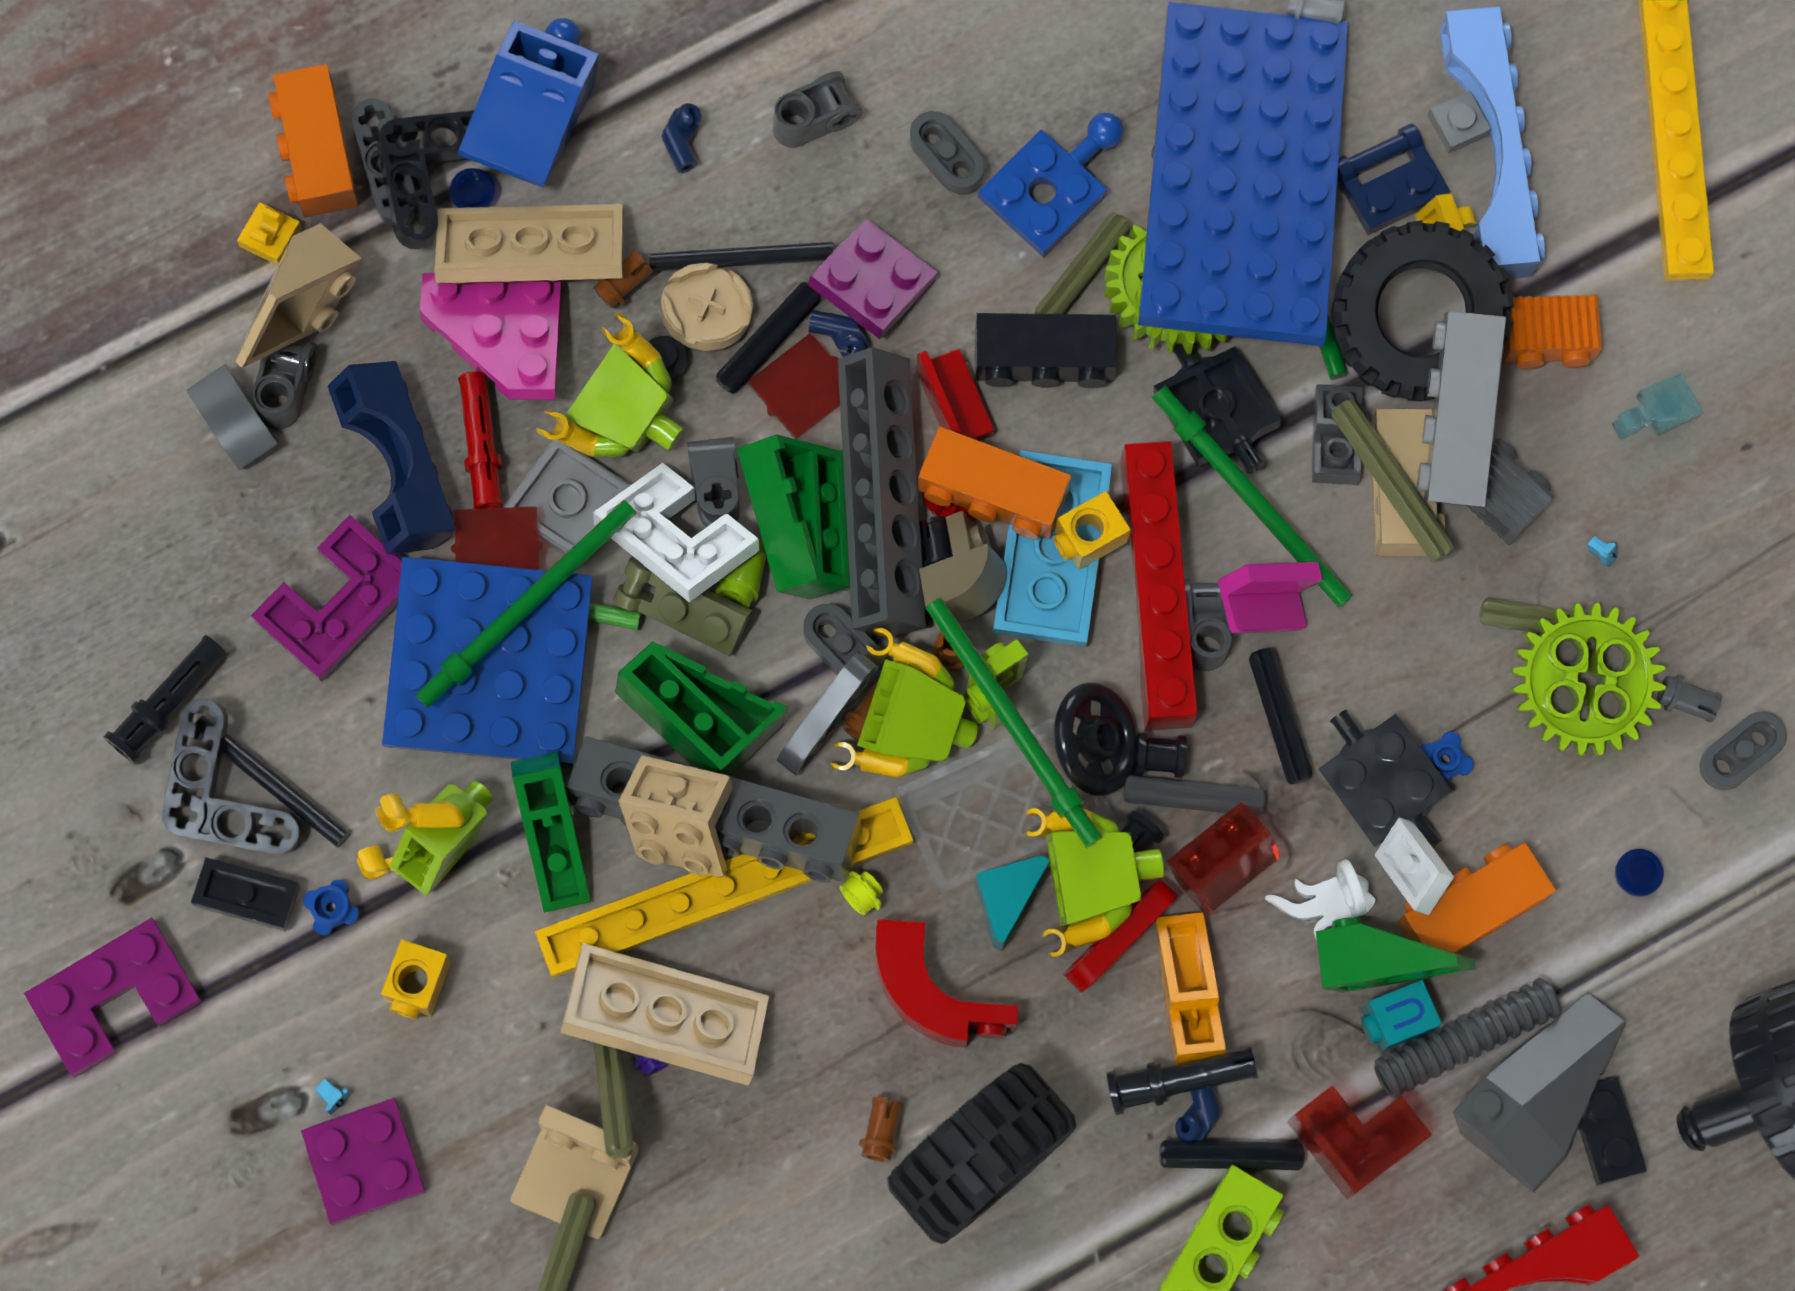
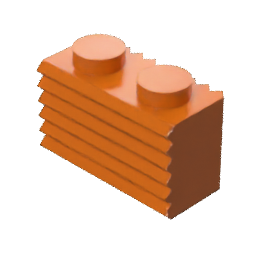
M1598 295L1513 297L1514 307L1511 309L1513 324L1511 334L1507 336L1503 346L1505 347L1502 352L1503 363L1516 362L1517 368L1535 369L1542 367L1548 361H1562L1564 367L1579 368L1589 365L1590 360L1597 358L1602 350Z

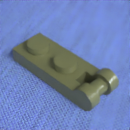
M633 556L629 558L624 571L627 576L625 584L618 586L613 599L619 607L629 611H638L728 656L734 653L752 610L709 589L691 602H688ZM645 583L657 587L654 596L642 590Z

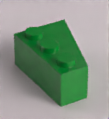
M778 434L737 448L776 591L787 595L813 599L849 588L850 576L843 451Z
M652 641L618 672L615 693L691 766L731 776L782 728L788 710L787 706L776 701L774 703L768 702L748 692L746 686L735 681L729 683L707 672V667Z

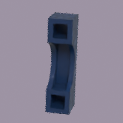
M387 361L348 365L327 387L342 428L354 431L371 441L381 452L388 465L391 476L389 495L372 512L386 554L434 549L453 533L456 527L453 521L452 510L446 502L438 479L437 468L432 462L427 449L422 426L417 420L412 407L407 384L402 379L397 362Z

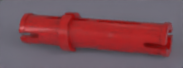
M470 371L458 377L468 457L464 460V467L471 477L473 510L479 513L498 511L503 507L498 470L502 468V459L500 455L496 454L493 419L487 382L488 376L483 371Z

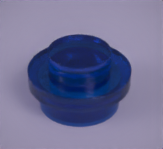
M464 169L454 176L450 184V197L457 208L490 207L496 196L495 183L492 177L481 169Z
M1630 850L1623 854L1616 863V881L1619 887L1631 896H1648L1655 892L1663 881L1664 870L1662 863L1655 854L1648 850Z

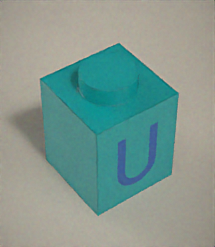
M1423 980L1370 1000L1362 1008L1365 1016L1360 1018L1368 1041L1371 1044L1377 1043L1381 1053L1425 1036L1442 1025Z

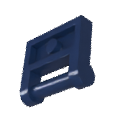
M1412 123L1400 128L1398 135L1352 157L1347 158L1343 155L1338 158L1337 182L1367 235L1373 234L1420 211L1436 195L1450 193L1447 184L1423 145V139L1419 130ZM1404 151L1407 153L1411 160L1410 162L1360 185L1356 174Z

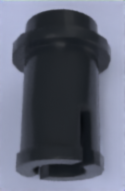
M935 516L927 518L929 526L926 525L924 520L919 522L926 558L922 563V567L953 556L946 517Z

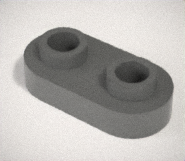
M928 111L916 117L910 128V145L916 155L948 191L956 194H966L974 191L981 184L984 175V160L981 154L947 115L937 111ZM934 134L940 138V141L937 144H929L924 138L927 135ZM956 168H964L969 172V175L959 178L953 174V171Z
M821 604L808 612L803 627L804 638L811 649L836 675L839 674L855 653L861 652L878 665L876 673L867 686L873 684L879 678L883 666V658L877 659L872 657L866 649L867 645L876 651H881L874 641L865 632L853 630L852 618L837 605ZM823 625H831L835 628L836 633L830 638H824L818 633V630Z
M1755 712L1747 716L1712 744L1701 756L1699 768L1704 781L1718 790H1731L1739 786L1783 749L1787 735L1781 720L1768 712ZM1752 732H1758L1764 736V746H1758L1753 743L1751 739ZM1717 760H1723L1728 763L1730 767L1729 774H1722L1717 770Z

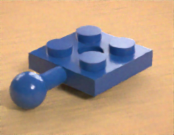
M1107 112L1095 115L1088 124V136L1070 154L1041 129L978 191V198L1044 258L1107 195V188L1082 166L1100 148L1110 149L1121 141L1124 132L1121 120L1116 115ZM1045 183L1054 189L1056 195L1048 203H1037L1029 195L1031 188L1036 184Z

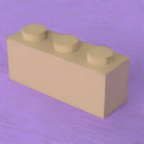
M1376 409L1370 424L1417 491L1420 462L1428 463L1430 444L1422 443L1425 415L1432 416V409ZM1372 476L1375 557L1427 556ZM1417 491L1424 501L1425 491ZM1424 501L1445 531V517L1443 513H1437V502Z

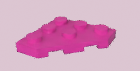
M422 273L420 317L423 324L432 332L438 331L452 344V349L476 371L482 370L496 383V388L509 400H556L562 280L436 283L435 273Z

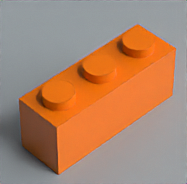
M323 64L273 74L276 91L269 92L268 97L274 120L282 118L284 133L276 134L282 162L290 160L293 175L285 176L290 203L299 202L304 218L359 207L335 89L328 65Z
M939 426L919 473L918 485L919 491L924 492V497L937 505L949 507L953 503L969 509L968 513L980 521L994 523L996 519L1012 525V530L1023 537L1038 539L1039 536L1050 539L1056 526L1057 518L1060 516L1070 491L1071 475Z
M1525 842L1514 849H1511L1509 844L1506 843L1483 857L1487 865L1476 872L1471 873L1469 868L1465 867L1453 874L1454 878L1447 887L1446 892L1441 896L1429 915L1414 911L1408 902L1404 904L1403 907L1407 913L1398 920L1397 925L1405 937L1458 954L1548 900L1556 892V889Z

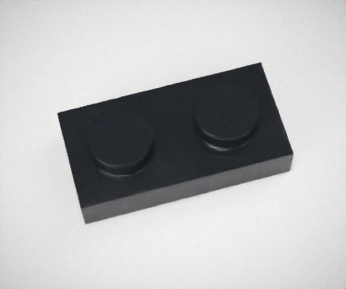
M205 857L191 904L194 907L286 932L300 885L298 882Z
M1618 1078L1597 1082L1590 1098L1591 1104L1585 1117L1581 1118L1578 1125L1596 1186L1647 1172Z

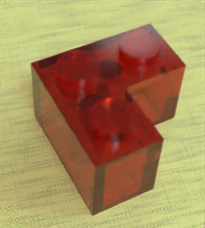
M1333 1085L1287 1121L1346 1200L1354 1196L1432 1136L1431 1132L1402 1095L1365 1124H1362Z

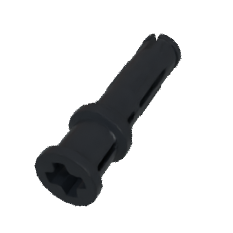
M204 635L198 645L170 673L146 701L142 699L138 702L135 701L131 705L132 713L114 732L108 731L103 738L125 759L136 765L141 760L139 757L140 752L157 734L163 735L168 730L169 722L167 719L196 690L216 665L228 655L226 651L212 638ZM196 665H199L193 671V673L182 683V685L172 694L171 692L189 674V672ZM162 702H165V703L160 707V709L157 711L156 708H157ZM140 726H143L131 740H128Z
M1247 1047L1244 1050L1163 1068L1160 1063L1155 1064V1062L1147 1063L1146 1069L1120 1075H1117L1115 1071L1107 1072V1082L1115 1114L1120 1115L1124 1114L1125 1108L1152 1102L1156 1106L1164 1105V1102L1169 1101L1168 1096L1249 1078L1255 1079L1258 1078V1072L1255 1067L1256 1063L1252 1047Z

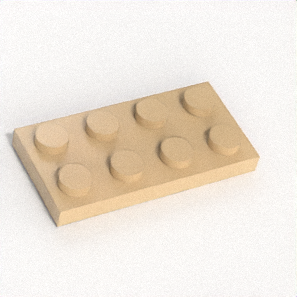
M623 204L439 208L434 267L436 283L623 278Z
M583 943L578 955L560 1033L749 1086L754 1075L769 996Z

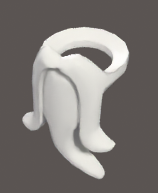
M1347 859L1337 863L1336 877L1324 882L1308 886L1295 879L1297 894L1303 898H1314L1312 900L1295 904L1276 895L1265 896L1266 901L1273 904L1284 914L1297 920L1305 921L1322 918L1316 923L1313 931L1316 940V931L1332 927V921L1337 919L1358 918L1365 915L1373 907L1376 899L1368 893L1369 881L1357 875Z

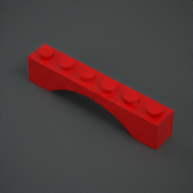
M1171 441L1124 444L1120 467L1124 508L1127 523L1131 530L1129 535L1138 612L1140 687L1144 731L1192 728L1197 716L1172 443Z
M1588 1204L1566 1217L1565 1220L1570 1227L1553 1236L1548 1228L1525 1241L1524 1245L1528 1252L1513 1261L1508 1253H1505L1482 1267L1487 1275L1484 1278L1470 1285L1465 1277L1442 1291H1506L1536 1282H1569L1589 1286L1611 1275L1640 1256L1609 1205L1594 1211L1591 1204Z

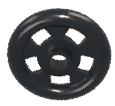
M1094 682L1080 684L1066 694L1056 713L1054 743L1059 763L1069 780L1087 794L1106 796L1121 789L1125 785L1127 777L1132 774L1136 763L1137 733L1134 720L1126 703L1111 688ZM1091 701L1100 704V716L1091 715ZM1075 717L1080 719L1076 735L1073 733ZM1079 753L1089 763L1086 769L1078 758ZM1109 759L1113 769L1108 775H1105L1101 762Z

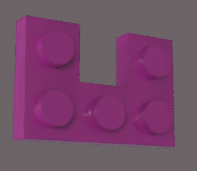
M351 515L317 547L318 552L349 579L328 603L317 612L283 582L251 615L255 623L321 682L398 603L402 561L395 554L387 555L383 544Z
M152 917L24 992L25 997L73 1078L117 1053L94 1011L134 987L159 1027L202 1002Z

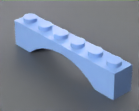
M1500 6L1446 11L1439 28L1445 72L1460 84L1466 93L1471 91L1491 128L1489 136L1494 151L1495 179L1492 197L1485 215L1476 228L1474 240L1483 247L1487 245L1494 252V260L1500 268L1504 267L1509 279L1530 278L1533 276L1540 261L1544 260L1545 244L1543 235L1541 233L1536 234L1534 218H1537L1538 200L1536 192L1529 191L1527 176L1531 173V156L1528 148H1522L1520 133L1524 132L1525 119L1523 108L1515 104L1513 92L1517 91L1518 74L1515 64H1509L1507 50L1511 47L1510 25L1508 22H1502Z

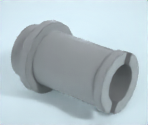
M1288 0L1285 15L1295 16L1294 19L1298 20L1300 17H1307L1339 25L1345 0Z

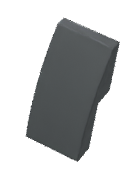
M226 363L186 390L238 470L279 443L252 405L253 401Z
M1316 384L1312 442L1313 483L1359 484L1361 459L1332 418V412L1335 407L1349 399L1354 400L1363 412V387Z

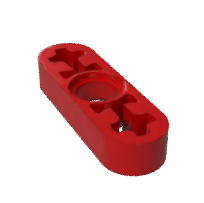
M1158 878L1141 893L1140 901L1132 903L1130 917L1107 938L1093 942L1072 963L1063 976L1080 993L1086 990L1176 899L1177 894L1162 878Z

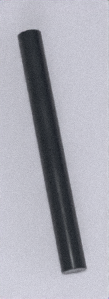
M833 242L649 253V261L653 271L681 270L688 265L699 263L716 264L718 267L825 261L833 252Z
M205 715L195 722L200 725L199 736L201 738H204L207 727H215L216 725ZM226 733L222 755L335 847H340L349 836L348 831Z

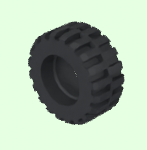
M1422 220L1407 222L1406 225L1392 226L1381 231L1379 235L1371 240L1369 239L1358 249L1347 263L1335 287L1336 291L1332 302L1331 316L1334 323V338L1342 350L1343 359L1348 367L1351 366L1358 373L1359 379L1368 386H1374L1381 390L1382 394L1392 398L1399 397L1407 399V401L1420 402L1435 399V397L1427 396V386L1430 368L1438 369L1440 352L1425 356L1403 352L1392 345L1382 332L1378 320L1379 299L1385 286L1398 274L1415 268H1428L1445 274L1457 285L1462 293L1465 302V313L1506 317L1503 346L1507 336L1511 334L1513 324L1511 309L1514 307L1513 293L1508 291L1506 281L1509 278L1504 267L1500 268L1493 258L1495 256L1494 252L1487 245L1483 247L1474 240L1475 235L1464 229L1458 231L1450 228L1449 223L1436 221L1433 224L1422 223Z
M1018 1063L980 1090L919 1143L887 1177L889 1191L931 1241L945 1244L991 1208L1059 1147L1076 1129L1075 1115L1032 1066Z

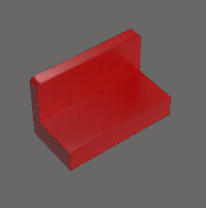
M960 348L930 359L927 350L918 353L916 371L939 426L978 441L993 437V426Z

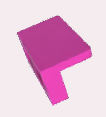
M1318 562L1246 564L1220 578L1218 584L1231 633L1300 631L1306 628L1307 622L1299 592L1323 580Z

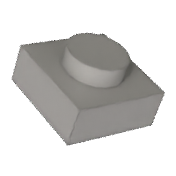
M1471 91L1431 108L1427 115L1448 154L1487 137L1491 131Z

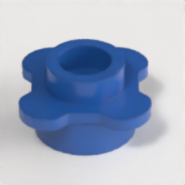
M1454 732L1444 733L1441 740L1433 744L1423 743L1420 746L1446 783L1458 774L1468 775L1473 768L1472 759L1465 756L1460 747V736ZM1442 755H1447L1449 757L1448 763H1443L1441 761Z
M334 880L328 886H323L316 891H308L303 898L305 908L311 911L315 920L313 929L320 935H329L333 928L344 923L352 925L359 917V910L356 906L351 905L348 898L349 886L344 881ZM330 903L336 906L332 912L327 911V905Z

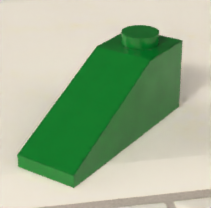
M558 752L511 762L512 779L544 913L591 902Z
M1357 917L1332 921L1333 928L1316 931L1322 987L1326 990L1345 993L1476 970L1474 959L1377 927L1362 924L1361 918Z

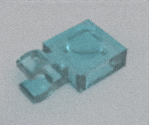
M1680 372L1640 390L1636 395L1640 405L1619 414V420L1614 421L1612 426L1620 440L1639 432L1650 424L1657 436L1697 419L1702 414V410Z

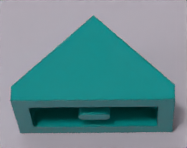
M1041 855L976 873L974 884L994 948L1000 951L1004 948L1048 868L1050 862L1048 858Z

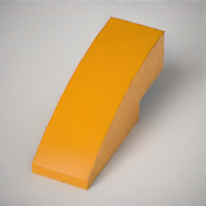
M1201 912L1158 917L1155 920L1174 1065L1225 1054L1226 1047L1218 1009L1219 994L1204 914Z

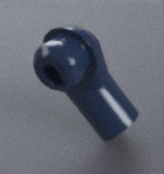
M685 103L681 107L676 108L662 132L663 143L678 173H686L698 165L689 143L698 128L702 114L700 109L692 103Z
M812 310L808 332L831 336L842 357L868 349L865 335L857 322L851 317Z
M1214 1086L1190 1092L1193 1103L1185 1114L1179 1117L1175 1125V1132L1181 1140H1204L1219 1120L1220 1108Z

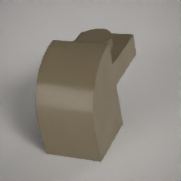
M963 510L946 517L953 556L919 569L925 606L927 607L931 602L942 597L959 624L981 615L994 604L1003 590L1007 575L1006 563L990 547L989 538L984 527L981 524L975 525Z

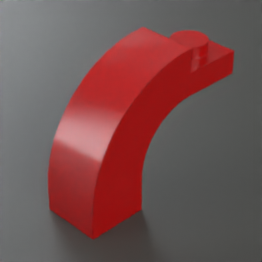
M877 919L875 962L878 978L889 1003L909 1026L929 1039L961 1048H966L968 1029H976L978 1037L990 1039L1006 1038V1031L1015 1032L1018 1023V1005L973 1003L956 1000L943 993L933 983L924 962L926 922Z

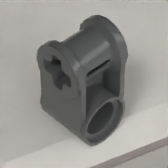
M834 71L827 73L810 84L785 93L777 100L774 110L773 133L780 144L791 148L801 147L828 133L847 128L862 116L863 111L860 105L852 102L843 85L845 78L842 72ZM789 115H798L803 118L804 122L792 125L785 122L783 118Z
M307 342L305 346L292 343L260 359V368L253 388V399L259 415L268 427L285 429L297 421L307 385L314 372L317 356L315 343ZM278 395L288 398L280 407L270 408L265 406L268 400Z
M734 437L687 442L692 484H695L698 515L705 527H708L724 514H728L737 521L740 516V504L737 483L739 476ZM722 499L724 507L716 509L713 500Z
M1184 579L1192 665L1201 671L1216 670L1225 661L1232 641V633L1229 629L1219 584L1191 583L1189 579ZM1201 637H1211L1218 642L1220 649L1215 652H1206L1198 646L1197 640Z

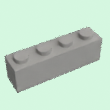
M1448 311L1444 313L1443 321H1435L1432 349L1440 350L1438 369L1430 368L1427 386V396L1435 397L1433 416L1425 415L1422 432V443L1430 444L1428 463L1420 462L1417 477V491H1425L1424 501L1485 507L1506 317Z

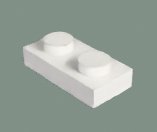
M1403 818L1397 819L1374 855L1412 909L1426 915L1431 913L1454 878L1415 823Z

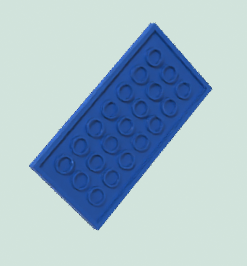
M1177 2L1168 3L1138 325L1324 346L1327 332L1348 22L1340 21L1338 25L1333 22L1300 17L1298 20L1294 19L1295 16Z

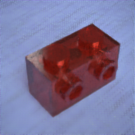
M1241 801L1168 859L1167 862L1177 884L1207 917L1281 858L1271 832Z

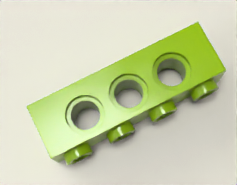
M1232 1165L1220 1181L1158 1291H1230L1238 1275L1246 1280L1260 1256V1253L1253 1250L1261 1234L1264 1233L1270 1237L1285 1212L1277 1207L1284 1195ZM1238 1215L1245 1220L1248 1227L1245 1239L1239 1241L1232 1240L1225 1234L1223 1220L1226 1216ZM1213 1257L1221 1263L1223 1277L1220 1282L1208 1283L1201 1278L1198 1265L1202 1258Z

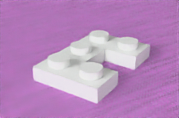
M664 463L658 465L593 512L594 525L596 526L623 500L627 501L637 514L616 532L611 539L688 602H691L759 551V539L728 514L721 516L693 538H690L670 522L669 518L695 500V489Z

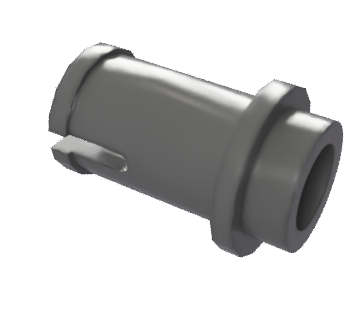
M1676 675L1674 678L1669 676L1664 678L1661 684L1666 686V690L1658 691L1657 702L1664 705V710L1670 712L1674 708L1705 719V721L1710 723L1715 719L1716 713H1713L1712 710L1718 711L1722 699L1720 693H1713L1685 683L1680 675Z

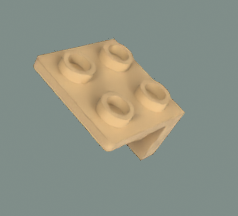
M641 755L619 799L636 855L651 864L659 865L665 863L685 868L695 875L710 874L723 877L727 867L715 824L733 789L730 776Z
M545 1105L538 1121L541 1131L511 1196V1202L516 1206L560 1224L569 1196L574 1192L588 1195L595 1199L596 1205L586 1235L598 1240L603 1235L637 1157L639 1148L637 1143L633 1142V1152L629 1157L612 1159L606 1154L602 1128Z

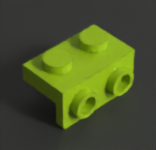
M1016 639L1007 646L1003 642L993 645L981 657L1003 690L1023 678L1028 653L1019 640ZM969 674L966 691L969 698L965 700V704L978 723L981 724L986 721L990 728L995 730L1001 726L1002 722Z

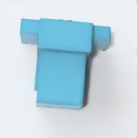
M1594 536L1587 544L1588 551L1597 556L1604 565L1610 567L1617 559V546L1614 542L1606 544Z
M326 1079L315 1088L319 1096L329 1104L325 1110L330 1115L340 1108L351 1095L346 1088L340 1092Z

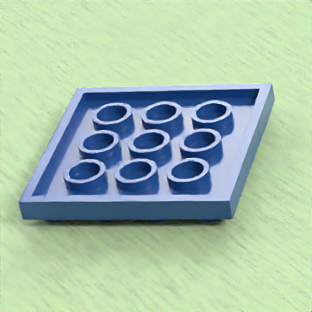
M403 557L382 746L514 760L558 752L560 764L574 765L593 576L571 574L471 668L473 673L460 686L455 683L429 708H426L415 694L442 669L440 664L453 652L458 655L547 571Z

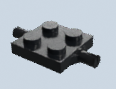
M1176 343L1173 352L1182 368L1174 376L1154 385V394L1166 385L1189 412L1194 410L1206 423L1203 428L1226 454L1236 453L1247 474L1254 473V468L1258 471L1263 467L1264 462L1257 454L1252 443L1257 438L1279 428L1281 419L1238 349L1234 346L1215 356L1198 358L1193 348L1191 354H1187L1183 344ZM1169 418V420H1170V422L1172 423L1173 427H1175L1176 425H1175V424L1171 421V419ZM1183 441L1198 467L1208 463L1190 441L1186 443Z
M1347 709L1340 712L1339 715L1347 724L1349 730H1346L1337 716L1333 717L1330 722L1337 729L1346 744L1337 756L1318 769L1373 846L1376 847L1384 841L1398 818L1415 823L1421 833L1422 831L1426 833L1434 846L1440 843L1442 840L1438 838L1425 820V817L1432 807L1451 794L1452 790L1397 714H1394L1376 728L1363 732L1348 714Z

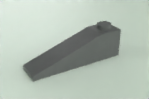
M1590 994L1584 995L1490 1072L1458 1105L1453 1114L1460 1134L1534 1193L1567 1158L1573 1144L1572 1138L1581 1118L1585 1117L1588 1111L1592 1093L1600 1076L1604 1074L1626 1025L1625 1021Z

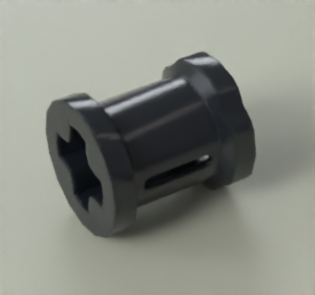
M1138 732L1134 773L1143 775L1145 770L1172 772L1175 777L1182 778L1186 766V736H1178L1176 740L1148 738L1146 733Z
M1132 810L1127 815L1129 822L1120 831L1130 833L1132 842L1138 836L1132 844L1134 852L1149 850L1154 843L1160 844L1165 838L1159 827L1135 810Z

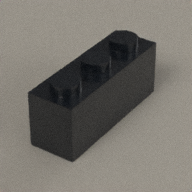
M977 313L975 381H985L986 385L992 387L1009 386L1013 384V381L1032 382V385L1044 388L1057 386L1059 382H1078V385L1081 387L1098 388L1104 386L1106 382H1113L1117 368L1116 315Z

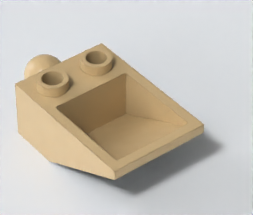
M321 223L292 236L257 307L235 363L244 368L316 331L319 333L326 331L338 316V311L336 310L338 303L350 291L356 281L354 276L361 257Z

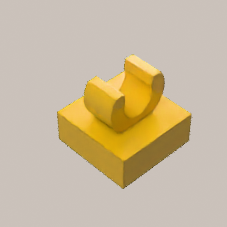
M1452 193L1436 195L1415 214L1416 221L1422 220V223L1433 224L1436 221L1449 223L1450 228L1458 231L1467 226H1474L1477 223L1471 206L1457 208Z
M259 202L238 237L237 242L239 247L278 265L292 236L300 233L302 226L300 221Z

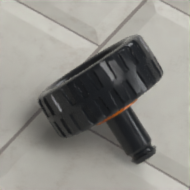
M1794 979L1764 990L1737 1004L1730 1018L1729 1041L1739 1085L1698 1100L1691 1109L1684 1106L1678 1113L1676 1121L1679 1133L1687 1147L1691 1150L1702 1152L1705 1150L1706 1145L1717 1147L1759 1131L1775 1159L1795 1180Z

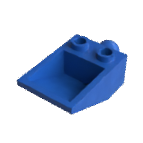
M558 18L553 20L547 26L545 32L513 21L496 54L460 145L459 156L541 188L545 187L595 84L599 53L579 46L581 32L575 22L567 18Z

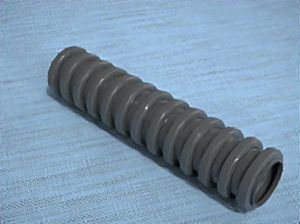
M1537 978L1533 981L1532 987L1525 984L1520 988V993L1511 991L1507 994L1506 1000L1499 997L1494 1000V1006L1491 1007L1485 1004L1480 1008V1013L1471 1011L1467 1014L1466 1020L1459 1017L1454 1021V1026L1451 1027L1449 1024L1441 1027L1440 1033L1432 1031L1428 1033V1039L1424 1040L1420 1037L1414 1041V1046L1411 1047L1409 1044L1402 1046L1401 1053L1398 1054L1396 1051H1392L1388 1054L1387 1060H1384L1382 1057L1374 1061V1070L1381 1086L1389 1096L1396 1099L1401 1096V1090L1404 1089L1410 1092L1414 1089L1415 1083L1424 1085L1428 1082L1429 1076L1436 1079L1441 1076V1070L1444 1069L1450 1072L1454 1069L1455 1063L1463 1065L1468 1062L1469 1056L1474 1059L1479 1057L1482 1049L1489 1052L1494 1049V1043L1497 1042V1044L1503 1045L1507 1043L1508 1036L1515 1039L1521 1035L1522 1029L1529 1032L1534 1029V1023L1541 1026L1547 1022L1548 1016L1553 1019L1559 1017L1561 1006L1553 988L1547 981Z

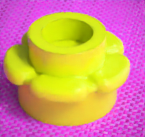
M850 871L848 879L839 887L846 901L856 912L863 916L873 908L879 910L882 905L878 897L883 894L879 883L866 871L861 875L855 871Z

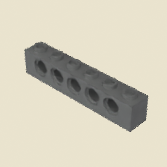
M871 347L838 359L852 629L876 634L873 632L874 629L884 628L891 633L892 637L926 628L924 595L919 569L922 568L910 359Z
M586 736L566 788L572 805L580 813L594 818H601L603 814L620 819L626 825L619 804L622 794L613 793L611 790L616 784L629 781L641 755L689 767L694 766ZM730 777L733 789L723 808L725 810L715 824L724 855L736 857L739 853L756 857L758 862L769 868L781 870L788 866L802 870L804 875L818 882L828 883L831 879L845 882L862 832L860 813ZM757 820H765L770 823V826L763 832L754 833L747 830V827ZM801 833H811L816 836V839L809 845L800 846L792 842Z

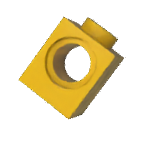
M1104 491L1058 517L1054 530L1056 535L1053 536V542L1065 561L1072 559L1077 569L1080 570L1126 544L1131 530L1107 491ZM1082 525H1092L1098 529L1101 537L1094 541H1085L1077 535L1076 529Z
M401 939L381 991L385 1001L391 1003L389 1010L417 1020L419 1013L432 1017L452 963L448 955ZM415 971L425 973L427 975V984L421 992L409 994L403 991L402 983L409 973Z

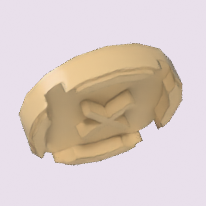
M711 263L692 264L675 272L663 290L660 303L663 325L671 336L689 348L703 351L724 349L739 341L749 327L753 308L750 289L742 278L730 269L728 273L723 269H718V265Z

